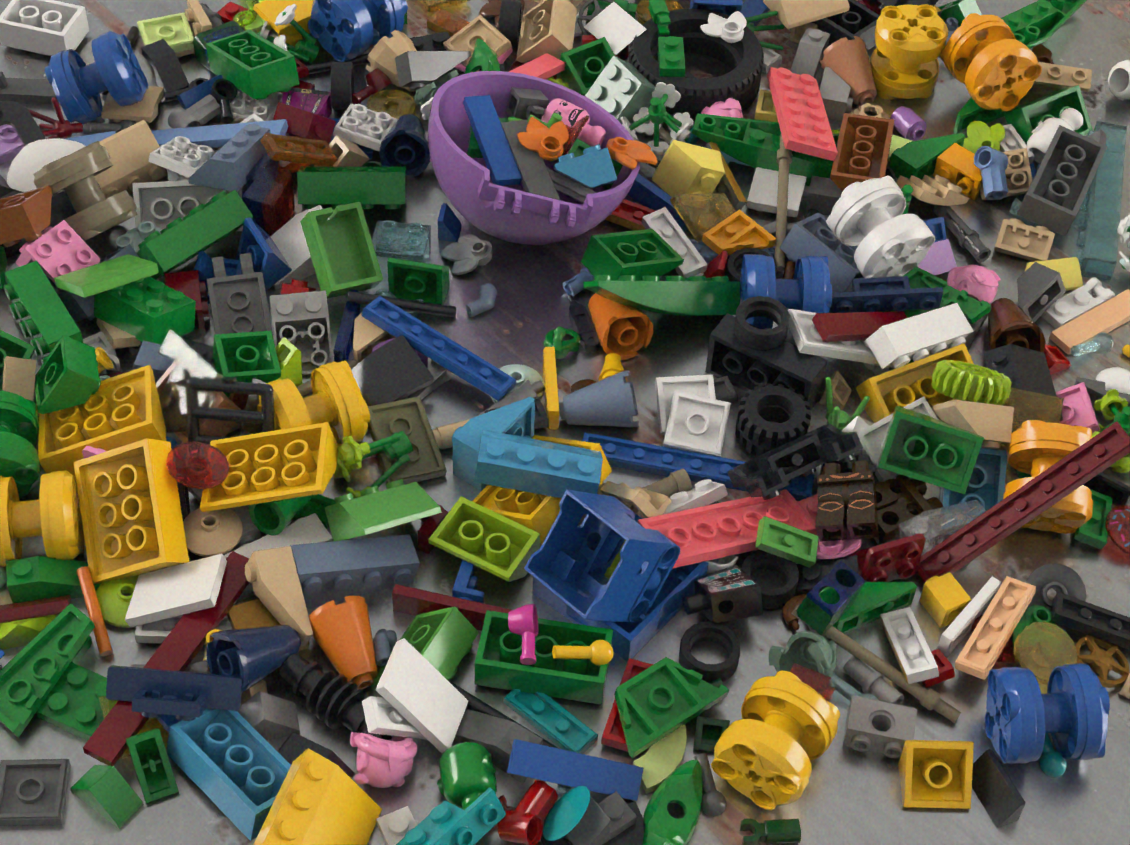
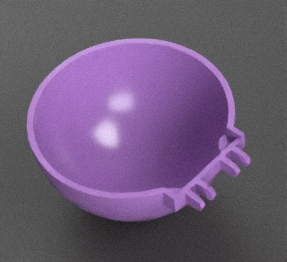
M479 71L462 74L445 82L435 93L429 114L428 145L432 167L439 185L450 203L467 221L478 229L498 239L517 244L547 245L559 243L577 237L596 227L611 215L630 191L640 170V162H637L634 170L623 165L617 180L609 190L602 186L591 189L597 193L587 194L584 203L557 191L560 200L525 192L521 182L520 185L509 186L493 184L490 170L487 169L484 159L471 158L466 154L469 146L470 121L463 105L464 97L490 95L498 117L508 118L510 116L507 114L506 108L511 87L541 90L548 98L549 103L556 98H560L585 109L590 116L589 125L601 126L606 131L605 138L600 146L601 149L606 148L609 139L622 137L626 140H633V138L613 115L597 103L576 91L542 78L506 71ZM543 159L546 167L553 170L554 164L558 163L557 160L552 162Z

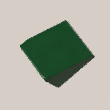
M697 716L693 749L714 752V747L724 730L729 727L730 720Z

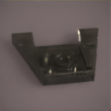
M169 330L158 353L164 358L177 361L171 371L162 393L159 395L166 432H187L186 380L191 377L222 380L223 376L178 334ZM198 390L199 406L210 407L218 392ZM199 419V426H201L204 419Z

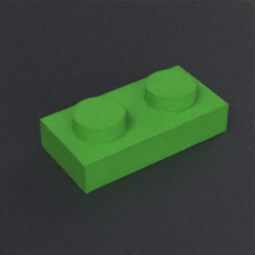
M764 516L759 520L755 548L810 568L816 563L819 536Z

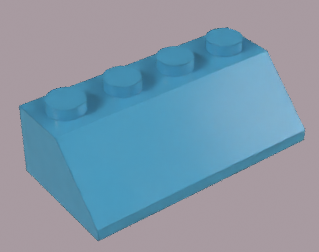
M482 429L473 482L558 498L563 497L566 489L597 494L603 458L601 451Z
M206 708L200 718L196 717L195 720L191 721L181 720L170 726L166 750L167 755L250 841L256 838L291 764L237 711Z

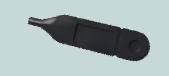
M568 295L570 301L569 319L575 332L581 337L580 344L582 348L589 353L597 352L600 342L586 307L577 303L572 295Z

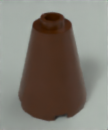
M1000 298L990 304L991 312L988 313L989 350L1013 344L1044 352L1046 341L1042 330L1012 300Z

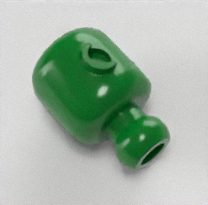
M463 742L453 745L443 752L439 760L441 778L438 779L437 785L439 791L449 803L465 810L488 788L493 789L496 794V769L493 767L491 753L483 745L475 742Z

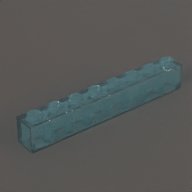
M1096 121L1094 131L1089 130L1087 137L1102 129L1107 134L1106 146L1108 147L1080 207V211L1084 212V214L1081 213L1078 223V229H1082V231H1079L1076 246L1081 248L1077 250L1076 257L1080 264L1082 277H1096L1098 280L1110 282L1117 263L1119 238L1117 229L1120 223L1127 126Z

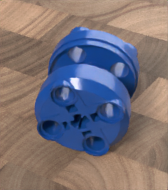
M314 0L308 28L312 36L318 39L322 47L337 62H345L362 55L371 45H376L382 37H393L391 32L394 30L402 32L404 14L407 13L408 6L406 0Z
M109 31L93 39L92 52L95 62L88 65L85 64L81 56L73 49L63 50L51 56L48 66L45 67V73L69 122L76 121L87 124L100 117L103 109L100 94L109 91L113 99L122 107L131 106L143 100L146 89L149 88L148 82L125 34L119 35Z
M744 254L740 278V304L748 298L764 296L780 301L787 310L829 313L832 304V285L830 283L828 257H798L795 265L794 279H776L775 264L772 256ZM757 316L745 320L747 323L763 330L772 329L773 320L766 317Z
M1065 664L1055 667L1049 677L1047 694H1041L1038 681L1034 673L1028 668L1002 667L989 671L985 729L995 751L1004 764H1025L1030 761H1037L1043 751L1045 733H1051L1056 750L1062 754L1064 759L1077 761L1104 757L1110 699L1106 688L1102 687L1098 676L1091 670L1088 664Z

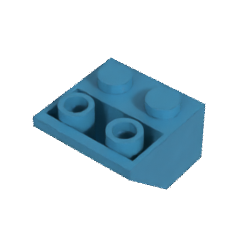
M600 144L584 149V155L575 157L574 153L560 156L557 159L558 163L553 166L555 172L588 189H594L617 180L608 147L601 149Z

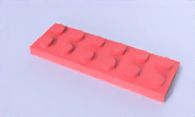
M770 67L767 79L785 149L834 161L838 151L817 80L809 74L799 75L792 73L786 68L780 67L777 69Z
M787 489L780 490V495L768 500H764L763 497H746L639 519L637 522L645 529L658 530L680 547V554L673 568L758 550L755 548L759 520L764 516L817 535L816 522Z

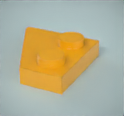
M739 209L705 232L702 242L718 255L722 251H728V255H731L735 251L744 248H757L760 250L772 248L775 246L777 238Z

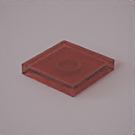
M284 168L279 172L262 202L265 231L270 236L286 224L295 211L292 172Z

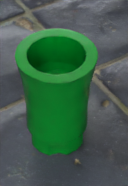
M313 496L249 505V515L253 524L261 532L269 535H278L289 521L308 504V501Z

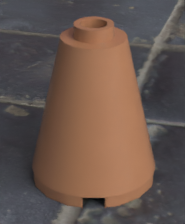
M854 36L855 40H848L847 37L841 38L824 50V58L819 60L823 70L825 67H830L851 87L849 97L853 98L854 104H870L874 101L877 91L866 44L858 36Z

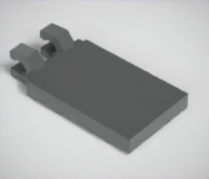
M251 253L240 254L242 272L240 275L226 276L223 256L212 258L214 278L207 279L215 334L270 330L272 332L263 273H254Z

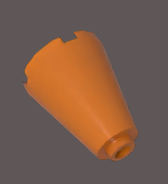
M596 293L590 298L588 308L600 345L606 354L616 353L621 357V360H627L639 354L637 351L643 345L645 348L648 346L653 335V324L644 312L635 307L609 300Z
M361 596L344 597L345 603L336 605L334 600L327 602L308 616L313 631L312 636L337 672L340 675L346 676L348 683L354 682L357 685V690L372 685L374 683L373 679L377 676L378 672L368 605L365 598Z

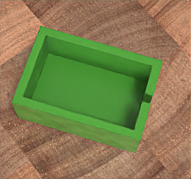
M361 202L340 205L334 210L330 207L311 211L300 221L320 290H326L327 299L346 295L347 291L359 292L373 289L383 281Z

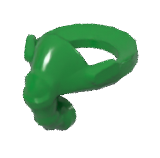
M558 326L546 334L543 344L544 347H555V359L561 360L569 352L578 351L581 337L574 330ZM566 334H570L574 337L571 340L563 341V338Z

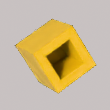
M949 572L940 577L933 576L929 578L923 585L919 602L941 629L951 624L972 599Z

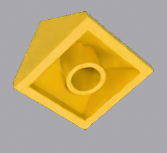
M905 740L898 762L903 806L914 808L971 809L974 743L972 741Z

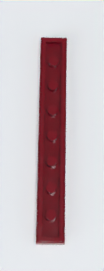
M1116 421L923 554L917 569V573L925 583L933 576L940 577L949 572L951 574L955 573L1129 454L1130 437L1118 421Z
M234 551L226 558L227 564L215 607L184 614L143 668L182 672L186 670L206 643L207 633L217 628L250 582L247 581L245 576V564L249 558ZM118 700L83 746L84 753L108 766H114L128 748L126 738L137 735L149 718L142 716V712H133L131 701Z

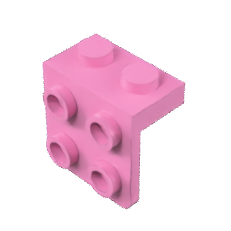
M63 220L53 228L51 226L47 227L42 232V236L34 242H26L19 249L21 254L15 263L20 267L37 260L43 272L55 283V277L99 264L100 258Z

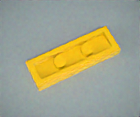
M545 347L543 349V378L546 414L549 419L547 428L549 430H559V398L555 347Z

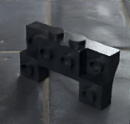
M828 424L727 472L733 487H745L751 498L763 497L764 500H768L780 495L779 489L792 483L791 479L797 476H808L817 471L816 467L826 462L837 461L838 464L846 463L854 459L853 454L862 450L863 447L857 432H842L832 424Z

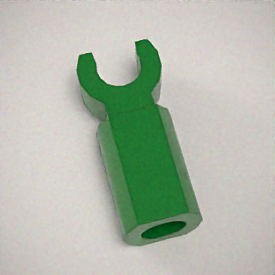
M649 0L648 9L653 22L657 24L659 35H669L668 24H671L665 0Z

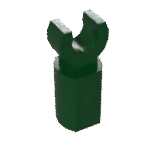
M750 818L741 820L740 831H751L754 834L753 836H743L742 845H758L760 842H765L766 845L800 843L801 828L798 818L764 820V823H759Z

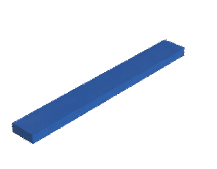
M584 432L582 441L600 443L611 467L668 477L671 472L684 468L692 482L711 479L713 482L725 484L726 488L748 492L745 487H733L727 472L745 463V461ZM815 474L805 477L797 476L791 479L792 483L779 490L787 489L796 501L811 497Z

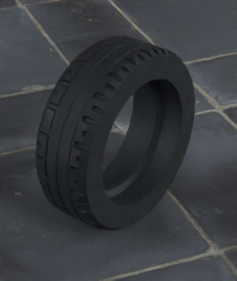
M690 8L669 11L671 24H668L669 35H659L657 24L653 22L652 18L644 23L642 26L647 30L638 37L635 35L634 40L630 43L629 63L654 86L658 82L675 86V90L681 94V98L673 108L666 106V112L672 116L676 113L683 114L688 112L694 124L697 113L701 114L705 107H711L712 104L718 101L725 102L728 98L739 101L743 112L754 102L760 88L764 53L759 40L747 26L743 29V38L735 43H728L721 39V37L709 36L701 30L700 26L708 24L710 13L726 19L729 16L712 10ZM658 37H683L684 54H701L713 57L728 65L732 71L713 78L660 76Z

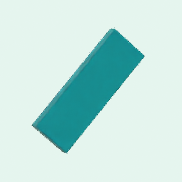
M514 689L504 697V703L563 750L583 754L598 740L597 733L544 693L535 692V694Z

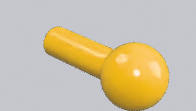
M596 640L590 646L554 645L552 655L554 659H590L593 664L600 666L608 664L612 660L614 650L609 642Z

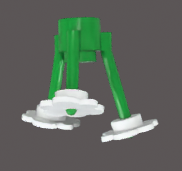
M289 5L276 17L275 25H287L290 23L306 40L300 39L294 47L285 43V35L274 38L268 35L269 30L265 29L267 21H265L261 32L257 34L291 53L295 58L311 64L319 52V47L315 45L317 39L310 36L294 20V11L297 5Z

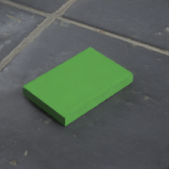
M127 254L55 277L54 279L57 288L86 298L156 275L159 272L157 263Z

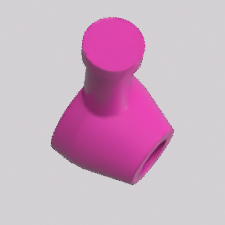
M528 604L508 613V626L511 633L522 635L520 663L533 665L536 663L535 637L538 635V614L536 605Z

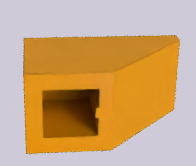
M954 143L937 157L933 177L937 174L946 178L950 183L961 187V193L975 201L977 199L982 183L980 169L974 164L975 154Z

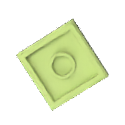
M185 12L137 22L144 46L164 39L175 53L194 49V35Z

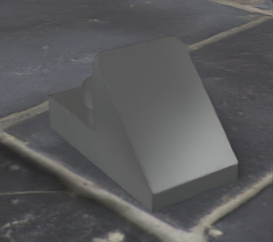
M617 791L599 803L593 797H590V802L584 816L564 837L571 845H603L634 825L637 821V815Z

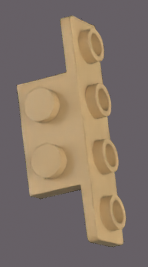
M1038 62L1042 67V72L1031 88L1057 91L1062 88L1079 85L1081 91L1089 92L1092 78L1091 69Z

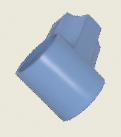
M982 146L974 155V164L981 170L985 199L1000 200L1006 197L1008 193L1005 175L1008 157L1005 153L996 149Z

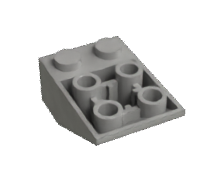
M326 290L271 295L270 305L275 347L285 337L301 351L302 376L311 375L312 370L333 362Z

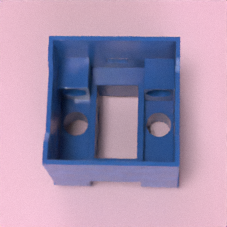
M566 489L559 502L560 512L540 549L530 556L524 569L585 620L608 621L612 623L639 622V616L648 613L680 554V547L658 530L645 529L634 520V512L614 496ZM583 514H586L582 524L580 526H577ZM620 551L621 559L612 576L608 579L604 574Z

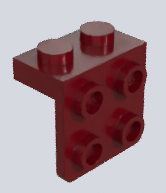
M922 533L856 551L847 556L857 555L861 582H889L899 578L907 579L917 572L926 539Z

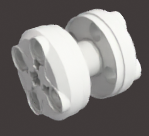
M891 176L872 178L847 186L839 200L835 203L831 215L826 220L827 225L842 244L858 246L854 254V261L864 278L904 276L916 266L919 267V263L925 258L930 246L936 240L925 222L917 215L903 214L906 208V199L902 190Z

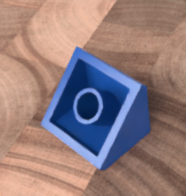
M245 218L235 260H240V254L251 253L254 273H263L265 291H267L291 272L292 269L270 235L252 218Z

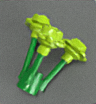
M403 431L396 432L387 438L369 444L367 442L358 444L353 440L352 436L343 437V444L337 448V467L333 475L336 478L344 477L347 482H350L352 469H361L363 459L385 451L390 460L396 458L397 461L371 486L367 485L364 489L375 486L379 488L397 469L410 461L408 454L414 451L413 446ZM350 487L346 489V494L352 493L354 499L361 497L360 490L354 491Z

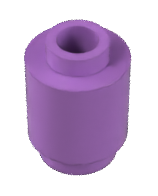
M901 106L892 113L890 119L895 120L894 128L905 139L917 141L925 135L926 122L911 108Z

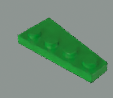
M71 603L0 670V722L18 738L95 628L92 620Z

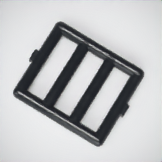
M224 376L222 380L193 377L186 380L190 472L194 473L199 469L201 471L206 470L207 463L201 462L200 447H210L212 440L231 438L200 435L199 419L262 424V432L274 431L273 387L270 384L238 382L236 377ZM198 390L261 396L262 412L200 407ZM198 450L197 453H194V454H191V453H190V452H192V451Z

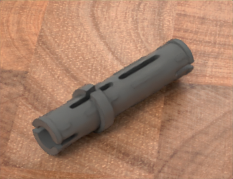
M936 205L933 212L935 215L944 217L945 225L959 240V245L963 249H967L977 262H984L989 258L991 251L979 239V234L975 230H971L950 206Z

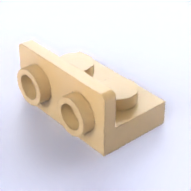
M1003 219L994 251L1033 262L1047 260L1055 233L1044 226L1033 227L1026 225L1019 219Z
M607 481L600 489L604 495L614 496L643 519L663 515L671 503V499L666 495L638 486L632 489L623 482L616 484Z

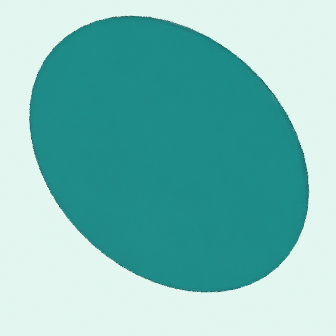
M577 786L569 790L554 804L543 826V835L546 840L555 841L564 837L580 822L590 802V791L587 787Z

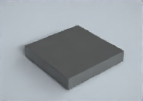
M69 759L1 760L0 826L62 825L71 766Z

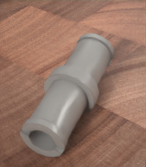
M852 656L845 663L843 672L862 686L864 693L867 695L872 694L882 702L901 705L904 695L884 680L883 674L878 671L874 672L855 656Z

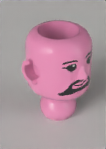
M556 98L549 103L541 120L548 123L553 113L562 116L561 121L566 125L569 139L564 145L565 147H572L576 139L583 141L589 146L602 145L606 131L601 126L589 125L590 116L585 109L560 98Z

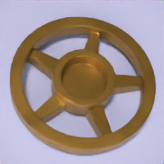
M1086 635L1079 639L1073 647L1072 656L1074 663H1088L1094 672L1100 674L1098 678L1103 687L1115 688L1122 685L1130 673L1128 661L1118 649V645ZM1086 644L1091 651L1090 655H1080V646ZM1097 645L1106 648L1107 651L1100 649ZM1112 655L1117 658L1120 665L1114 661ZM1112 670L1122 676L1117 680H1107V674Z

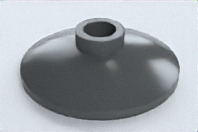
M1051 563L1042 565L1035 569L1025 582L1036 586L1035 595L1027 609L1032 605H1041L1052 612L1053 600L1047 597V592L1051 588L1056 593L1060 592L1086 601V589L1083 580L1076 571L1063 564Z

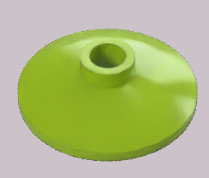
M139 575L106 581L100 584L96 594L105 622L116 627L131 628L125 621V617ZM129 593V594H131V595H130V596H124V595H122V594Z

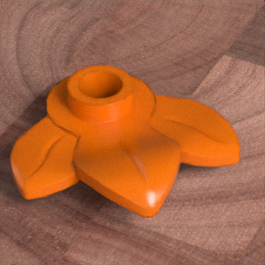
M531 117L527 124L526 132L517 133V138L526 149L537 152L545 160L554 161L562 156L563 145L568 141L569 134L563 121L556 122L548 128L536 118Z
M615 137L607 141L606 148L608 147L610 157L632 170L636 168L637 162L657 164V158L651 151V147L643 142L626 140L622 137Z

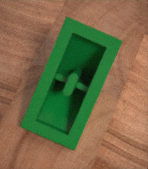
M159 727L126 738L131 761L145 802L148 803L179 792Z
M94 765L70 788L72 793L119 829L144 805L143 801L114 766Z

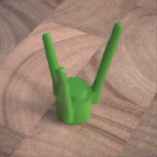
M827 377L825 386L827 411L825 418L828 420L827 425L832 424L836 429L842 431L851 421L861 415L870 398L869 396L864 397L852 417H849L845 411L840 410L838 406L833 411L831 378Z

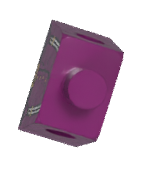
M291 87V90L283 92L282 103L326 118H329L332 114L331 92Z

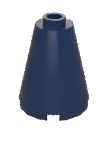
M412 114L401 116L382 140L379 154L383 167H406V175L417 176L426 170L430 163L429 145L422 123L417 116Z
M288 625L223 630L211 635L214 638L213 641L207 643V661L211 674L241 677L243 693L282 666L289 656L298 653L301 639L298 632Z

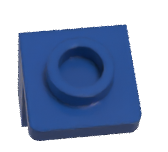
M462 560L452 589V597L484 603V592L476 590L478 577L474 576V565Z

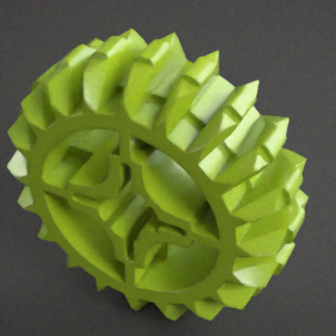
M942 360L937 362L936 368L933 370L931 385L938 393L956 400L1005 405L1007 398L1010 396L1012 382L1008 376L996 370H991L988 367L959 360Z

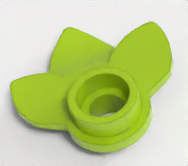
M972 121L967 127L966 133L968 137L964 139L963 147L974 154L982 146H988L1000 151V143L1006 135L1005 129L1001 123H996L989 128L982 121Z

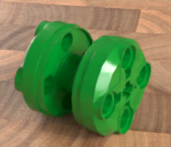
M0 390V476L14 478L20 499L34 490L40 480V462L37 450L34 447L39 433L37 405L35 402L22 396Z

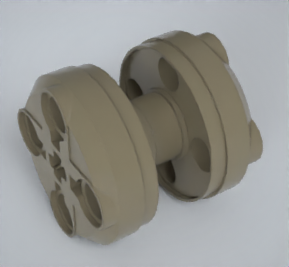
M99 141L55 160L33 174L35 177L33 182L36 188L50 185L52 196L63 191L66 192L77 213L66 218L65 221L84 241L138 215L136 212L137 206L127 190L106 199L94 177L113 166L107 149L101 146Z

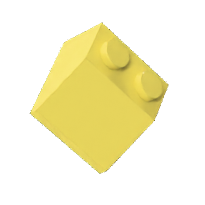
M673 140L655 170L652 181L682 205L703 210L725 173L721 153L717 150Z

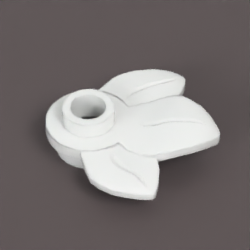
M739 11L731 14L728 19L710 13L708 24H703L700 28L709 36L721 37V39L728 43H735L743 38V29L746 27L747 21Z

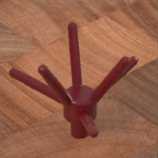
M55 97L51 101L59 121L29 110L33 117L50 123L39 124V128L48 129L47 131H42L44 136H50L46 139L70 138L73 133L83 132L82 123H70L64 119Z

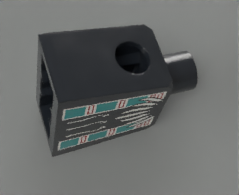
M737 565L696 578L694 581L695 594L683 597V607L687 615L702 612L713 623L763 615L761 585Z

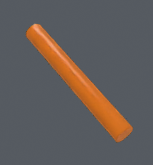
M81 567L76 572L89 618L95 625L93 632L100 656H108L113 653L91 573L89 567Z

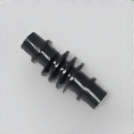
M294 653L286 659L280 668L279 675L293 686L292 690L295 695L307 697L306 708L310 713L316 714V717L322 722H326V725L331 729H339L346 726L352 732L371 734L375 737L391 741V735L368 733L362 701L367 698L366 691L363 689L357 690V685L354 682L348 683V678L343 674L335 677V672L332 670L323 673V666L317 661L310 663L298 653Z

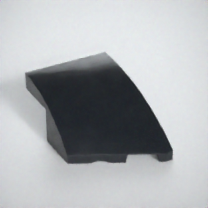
M403 335L384 344L351 369L367 406L407 399L408 395L431 385L434 380L432 374Z

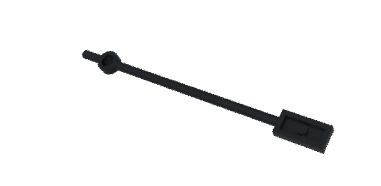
M446 31L412 37L410 39L417 51H447L443 43L450 36ZM369 53L362 54L345 62H352L353 66L370 63L367 60ZM330 60L305 66L308 67L310 75L331 71L332 62L337 61ZM197 78L189 84L188 88L163 92L165 102L178 100L177 95L208 79Z

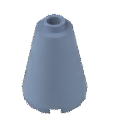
M630 371L619 372L563 396V402L559 403L561 420L566 419L569 425L639 427V421H633V416L638 414L633 382L627 383L625 377L631 375Z

